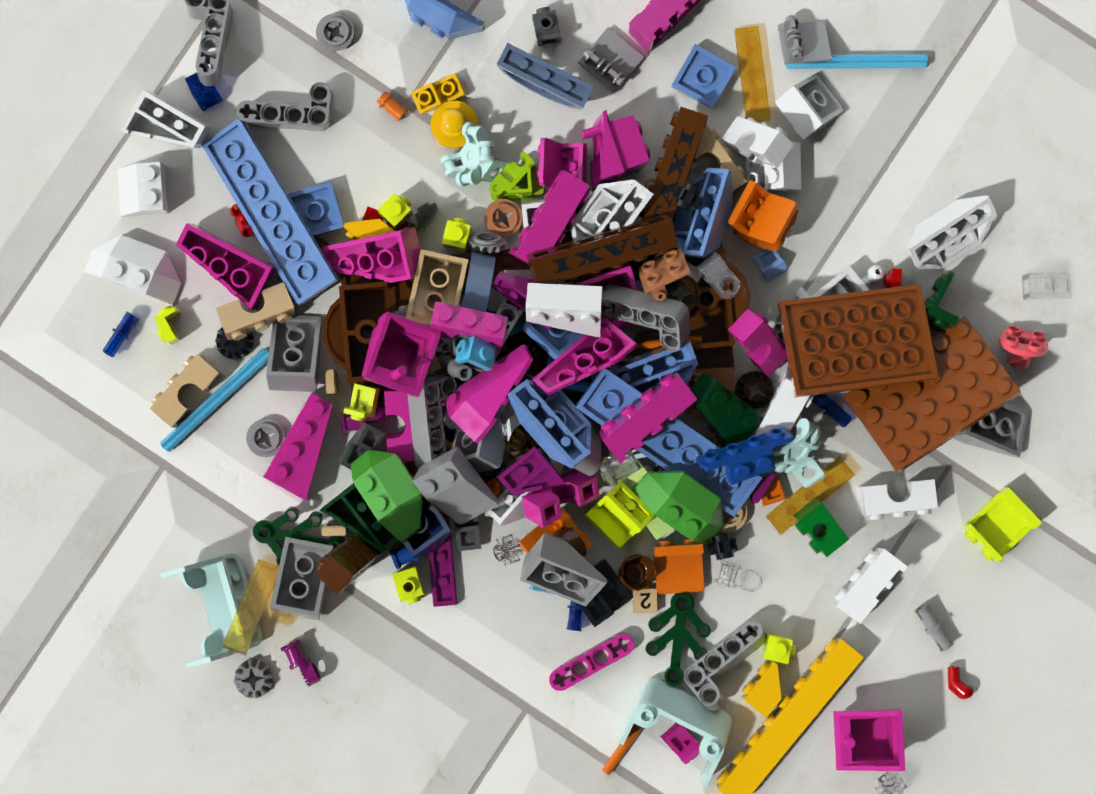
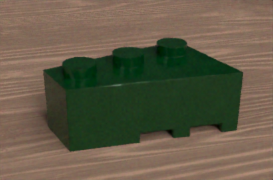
M704 373L699 376L690 389L697 398L694 402L697 409L706 419L709 425L708 428L714 433L720 448L726 447L730 443H737L748 439L763 419L760 414L720 382Z
M354 483L320 509L321 512L328 514L338 521L340 525L356 533L359 538L381 553L399 541L378 522Z

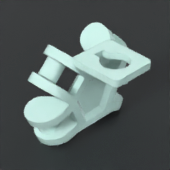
M466 122L462 127V134L466 139L463 148L458 153L449 154L440 159L442 165L447 169L445 171L446 177H456V183L460 187L469 184L478 185L481 181L492 183L498 173L491 176L489 172L500 167L499 172H501L508 163L497 161L494 156H491L494 142L487 141L488 133L486 128ZM461 160L463 165L455 167V163Z
M802 418L796 425V438L788 444L773 448L775 469L772 471L775 473L783 471L785 473H793L804 488H808L823 479L825 474L814 460L816 455L814 450L819 449L822 444L819 438L820 428L806 418ZM806 467L816 471V474L811 479H805L803 477V469Z

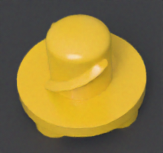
M448 101L437 107L434 111L430 126L434 138L440 145L451 149L462 148L466 143V139L462 134L463 125L466 122H471L478 126V120L474 110L466 103Z

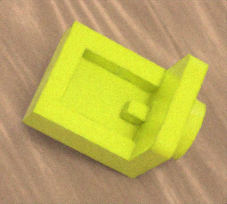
M166 306L158 311V316L154 317L159 326L156 331L163 342L167 341V343L173 345L180 341V338L169 319L180 314L181 311L176 306Z
M354 383L350 407L344 408L343 413L350 414L351 419L357 421H365V418L375 417L380 388Z

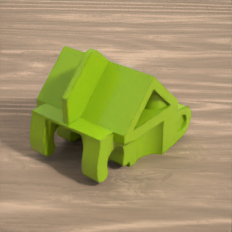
M522 151L520 153L521 162L525 164L524 166L520 167L515 162L508 163L490 184L489 190L494 201L504 199L505 197L509 200L521 199L544 193V187L539 185L537 179L538 169L526 152Z

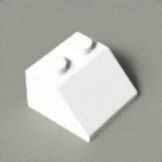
M817 73L797 83L775 101L780 112L787 117L793 125L795 132L803 140L845 111Z
M161 162L136 163L117 169L121 217L169 213L165 165Z

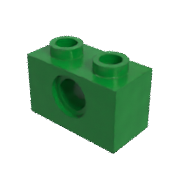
M816 498L793 515L797 521L794 524L803 536L807 534L811 539L808 544L816 554L821 552L824 556L828 557L849 540L823 503ZM819 524H823V530L815 534V528Z

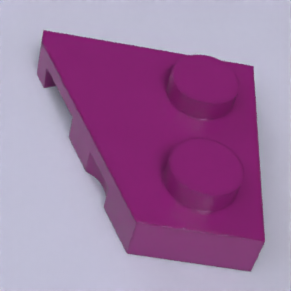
M536 445L497 477L512 496L565 483V480Z

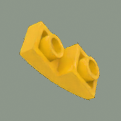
M456 73L411 92L421 115L437 109V107L445 102L456 101L467 96Z

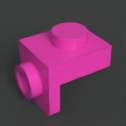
M678 723L672 725L660 736L684 764L695 759L700 753L698 741L684 726Z

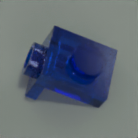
M197 72L185 78L193 98L202 111L223 101L215 85H203L199 80Z

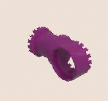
M385 407L376 408L375 417L365 418V421L353 420L351 415L341 413L343 435L350 431H358L367 422H379V419L381 421L383 419L388 421V415H385Z
M300 639L281 647V651L285 652L291 664L289 666L290 670L299 666L301 675L304 676L303 679H306L305 683L308 686L321 681L315 664L312 661L310 662L309 657H305L300 646Z

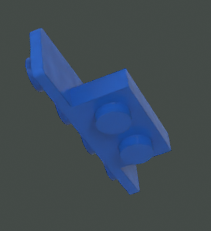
M784 427L772 428L763 434L750 436L748 439L737 443H730L726 447L715 451H708L704 455L696 457V460L706 472L725 466L727 481L733 485L774 470L773 448L792 442L793 435Z

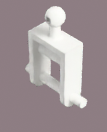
M873 265L868 269L867 275L860 279L853 269L848 266L811 297L823 296L831 288L836 294L848 293L840 284L842 279L853 292L868 291V286L871 283L883 280L885 271L880 265ZM802 287L795 292L799 299L811 298Z

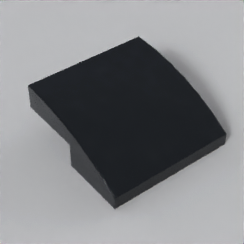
M605 558L593 567L607 579V584L587 606L578 604L594 627L612 616L615 610L633 598Z

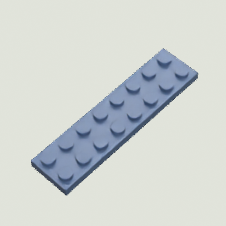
M238 118L201 144L296 304L299 306L303 305L337 282L339 278L246 124Z
M605 368L598 373L576 404V408L600 425H603L607 420L611 418L615 420L622 415L620 411L631 403L635 405L641 400L640 396L643 393ZM677 417L671 421L667 418L664 421L666 425L657 434L651 436L648 434L645 437L646 440L643 442L644 445L638 449L639 452L667 471H684L721 497L722 509L733 517L762 479L758 475L731 485L727 481L725 466L706 472L697 463L696 457L704 455L708 451H715L721 448Z

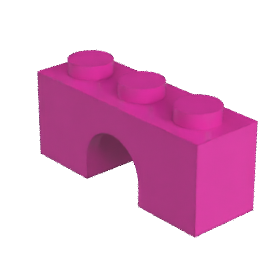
M436 301L430 327L440 330V337L453 340L455 335L476 336L501 350L508 317Z
M747 309L728 331L741 346L748 350L745 354L751 362L769 377L787 359V354L783 349L785 344L776 337V331L768 325L769 321L761 313L754 314L751 310Z
M385 387V415H397L405 422V428L402 431L388 433L387 452L398 454L402 462L415 461L408 396L406 393Z
M573 469L561 476L565 480L564 484L532 491L524 495L522 501L525 517L544 528L562 518L561 504L575 503L582 507L600 497L597 476H588Z

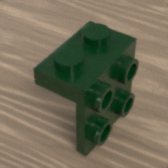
M952 271L942 274L936 279L931 289L935 291L934 294L924 302L927 319L930 323L929 327L938 332L955 327L959 320V317L938 307L955 274Z

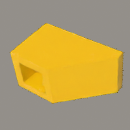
M380 219L347 222L343 226L347 230L345 235L351 240L394 231Z
M765 661L758 669L757 673L759 675L754 682L750 680L742 689L744 693L742 696L743 700L766 718L782 699L778 665L774 661L769 663Z

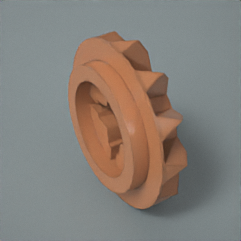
M498 199L492 202L487 207L484 216L488 230L501 237L515 234L521 227L523 219L520 207L509 199ZM497 209H500L504 214L513 212L508 218L510 227L503 222L494 223L500 217Z

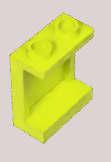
M620 481L590 509L585 517L617 549H620L634 534H638L655 515Z
M1003 487L962 527L966 530L964 535L973 544L977 542L983 548L981 553L990 562L992 560L1001 562L1003 560L1002 557L1031 529H1036L1042 522L1009 487Z

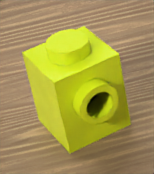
M393 193L378 209V213L397 231L413 214L409 208L412 204L403 195L398 197Z
M454 218L453 221L447 220L442 239L443 247L463 252L467 251L468 238L472 231L471 225H467L468 221L460 218Z
M417 566L392 574L400 602L407 601V604L421 601L420 596L424 595L425 591Z
M766 633V641L761 657L766 660L788 664L789 659L793 660L796 645H792L793 640L790 638Z

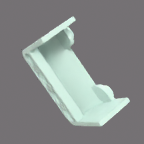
M236 554L223 555L160 574L161 579L180 574L186 588L191 590L200 588L213 634L204 637L202 640L201 649L204 657L185 663L187 668L242 652L261 643V627L242 561Z
M660 678L648 679L617 738L619 744L624 745L633 724L649 728L655 725L659 716L662 715L704 736L700 743L699 751L708 762L699 780L702 786L707 787L724 753L732 728L731 717L721 709L716 711L708 710L697 697L676 686L669 685Z

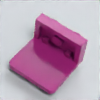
M541 138L540 145L538 146L540 160L537 179L539 185L549 189L561 170L567 171L586 183L587 144H562L549 138Z

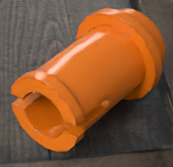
M385 91L377 100L378 107L380 109L383 107L396 121H399L408 110L403 108L392 97V93L388 94Z

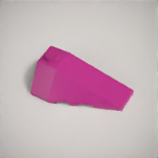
M415 227L321 247L334 272L364 276V278L368 279L375 278L390 283L414 278L421 251Z
M604 317L601 320L600 338L584 334L532 380L547 395H551L619 362L637 344Z
M524 344L494 363L492 370L482 371L461 385L448 397L445 406L450 418L475 443L478 444L497 421V418L494 416L501 404L506 406L509 401L507 398L512 386H517L532 363L533 358L528 347Z

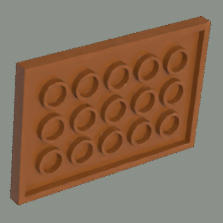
M921 284L787 300L778 303L794 398L922 382L939 378Z
M966 316L958 320L955 327L947 328L931 338L939 376L936 380L852 390L844 395L850 407L897 474L1021 394V390Z

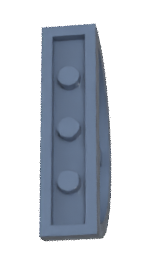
M508 42L497 62V67L518 84L544 98L570 108L583 109L594 88L593 85Z
M472 251L461 307L486 312L496 256Z

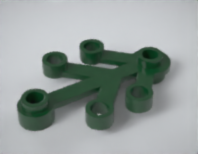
M293 506L287 508L284 514L272 522L260 520L253 528L254 538L260 543L269 545L277 557L276 563L278 566L283 548L277 540L285 541V537L330 546L331 544H337L339 546L342 542H345V539L342 536H331L329 539L302 534L308 529L319 527L322 524L323 515L318 511L312 512L306 520L289 531L280 530L279 528L287 522L293 523L299 518L300 512L298 508ZM293 511L296 517H289L288 512ZM312 516H317L320 522H313ZM261 529H266L268 531V535H262Z
M675 593L670 601L671 607L658 617L651 618L648 622L650 630L658 632L662 629L665 622L676 615L675 625L655 641H649L645 646L648 655L656 656L660 649L673 639L670 667L664 673L666 682L671 686L680 685L684 679V673L680 669L683 640L693 652L695 660H699L696 657L698 650H703L705 654L707 653V650L700 647L685 627V619L687 617L696 627V633L699 637L706 638L711 632L709 625L703 623L693 610L694 599L689 593ZM680 599H685L687 602L684 608L678 606ZM654 620L660 622V626L657 629L651 627V623ZM701 626H706L708 629L704 635L699 633ZM651 644L657 646V651L654 653L648 651V647ZM672 671L678 672V677L675 680L669 677Z

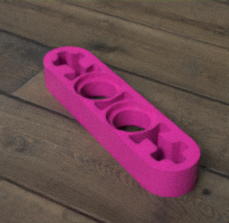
M618 634L556 668L549 676L551 687L557 691L566 690L627 656L634 648L633 639L628 634ZM620 638L624 641L629 640L630 643L627 644L628 649L626 651L622 648L616 650L615 652L618 656L613 657L612 651L607 645L612 643L614 648L619 644L618 640ZM600 649H604L609 653V658L604 663H599L595 659V654ZM578 661L586 662L588 665L587 672L582 675L577 674L574 671L575 663ZM570 667L571 674L576 679L571 681L569 676L564 680L565 684L563 686L559 683L554 684L555 675L557 673L561 676L567 674L568 672L565 668Z

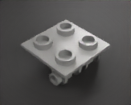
M788 15L784 24L778 25L785 65L832 60L825 21L799 23L794 15Z
M607 27L591 48L586 49L578 64L610 91L615 93L643 60L644 56Z

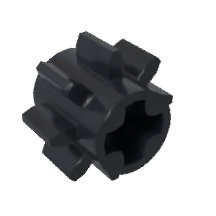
M686 182L683 188L677 185L672 195L676 199L674 205L689 213L692 208L698 210L703 201V198L699 196L701 190Z
M729 533L715 535L712 538L713 543L708 544L710 555H716L717 560L734 557L733 550L738 549L736 538L730 539Z

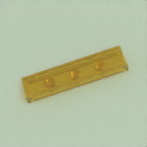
M759 27L735 28L734 34L745 119L750 117L757 122L770 121Z
M840 456L822 470L825 474L823 479L808 488L800 487L765 516L779 535H782L797 523L793 515L814 498L820 502L824 501L855 476Z
M258 559L224 640L223 648L246 656L275 586L279 566Z

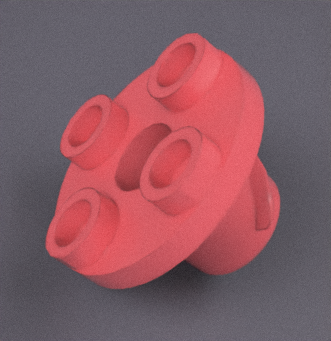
M1011 325L1007 327L1006 331L1001 333L999 338V344L1009 351L1008 364L1016 369L1028 368L1032 357L1043 356L1048 350V342L1045 340L1046 335L1039 331L1029 332L1022 330L1018 326Z

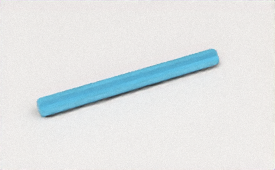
M926 54L832 55L831 61L787 64L786 68H925L928 65V57Z
M262 348L160 442L162 448L167 452L172 451L268 362L269 351Z

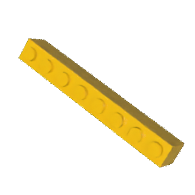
M841 638L831 639L824 647L826 652L820 659L816 657L809 665L810 671L805 678L801 676L793 685L795 690L791 695L788 696L786 694L778 703L780 708L774 715L770 713L763 721V729L759 733H753L748 739L747 743L749 746L744 752L740 750L731 761L734 764L728 771L724 769L716 779L718 782L716 784L717 789L723 794H752L864 657Z

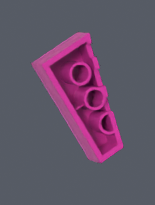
M651 0L645 9L629 22L628 34L649 53L701 0Z
M561 170L544 196L543 200L546 202L544 205L540 204L531 218L533 224L524 228L519 235V246L517 248L512 246L508 253L529 265L526 255L552 248L554 245L559 246L565 235L562 233L566 225L570 226L577 215L574 211L579 203L582 205L589 195L587 189L590 185L567 171Z
M186 223L176 243V246L198 265L202 266L210 273L209 275L218 280L232 295L242 301L248 309H257L262 299L261 291L267 289L276 271L274 265L191 223Z
M678 373L666 375L660 380V386L654 390L650 388L640 396L641 400L635 405L632 403L627 405L620 411L622 415L615 420L612 418L607 420L601 426L602 430L599 431L601 439L620 464L627 459L624 454L629 450H638L644 445L643 442L648 434L651 436L662 430L666 425L664 421L667 418L670 421L675 419L697 400Z
M310 393L263 475L267 480L305 501L333 405Z

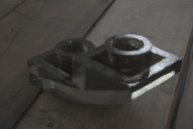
M427 202L417 208L418 213L414 215L419 223L416 225L410 223L402 229L415 227L417 237L420 236L431 224L439 210L436 203L434 202L430 205Z

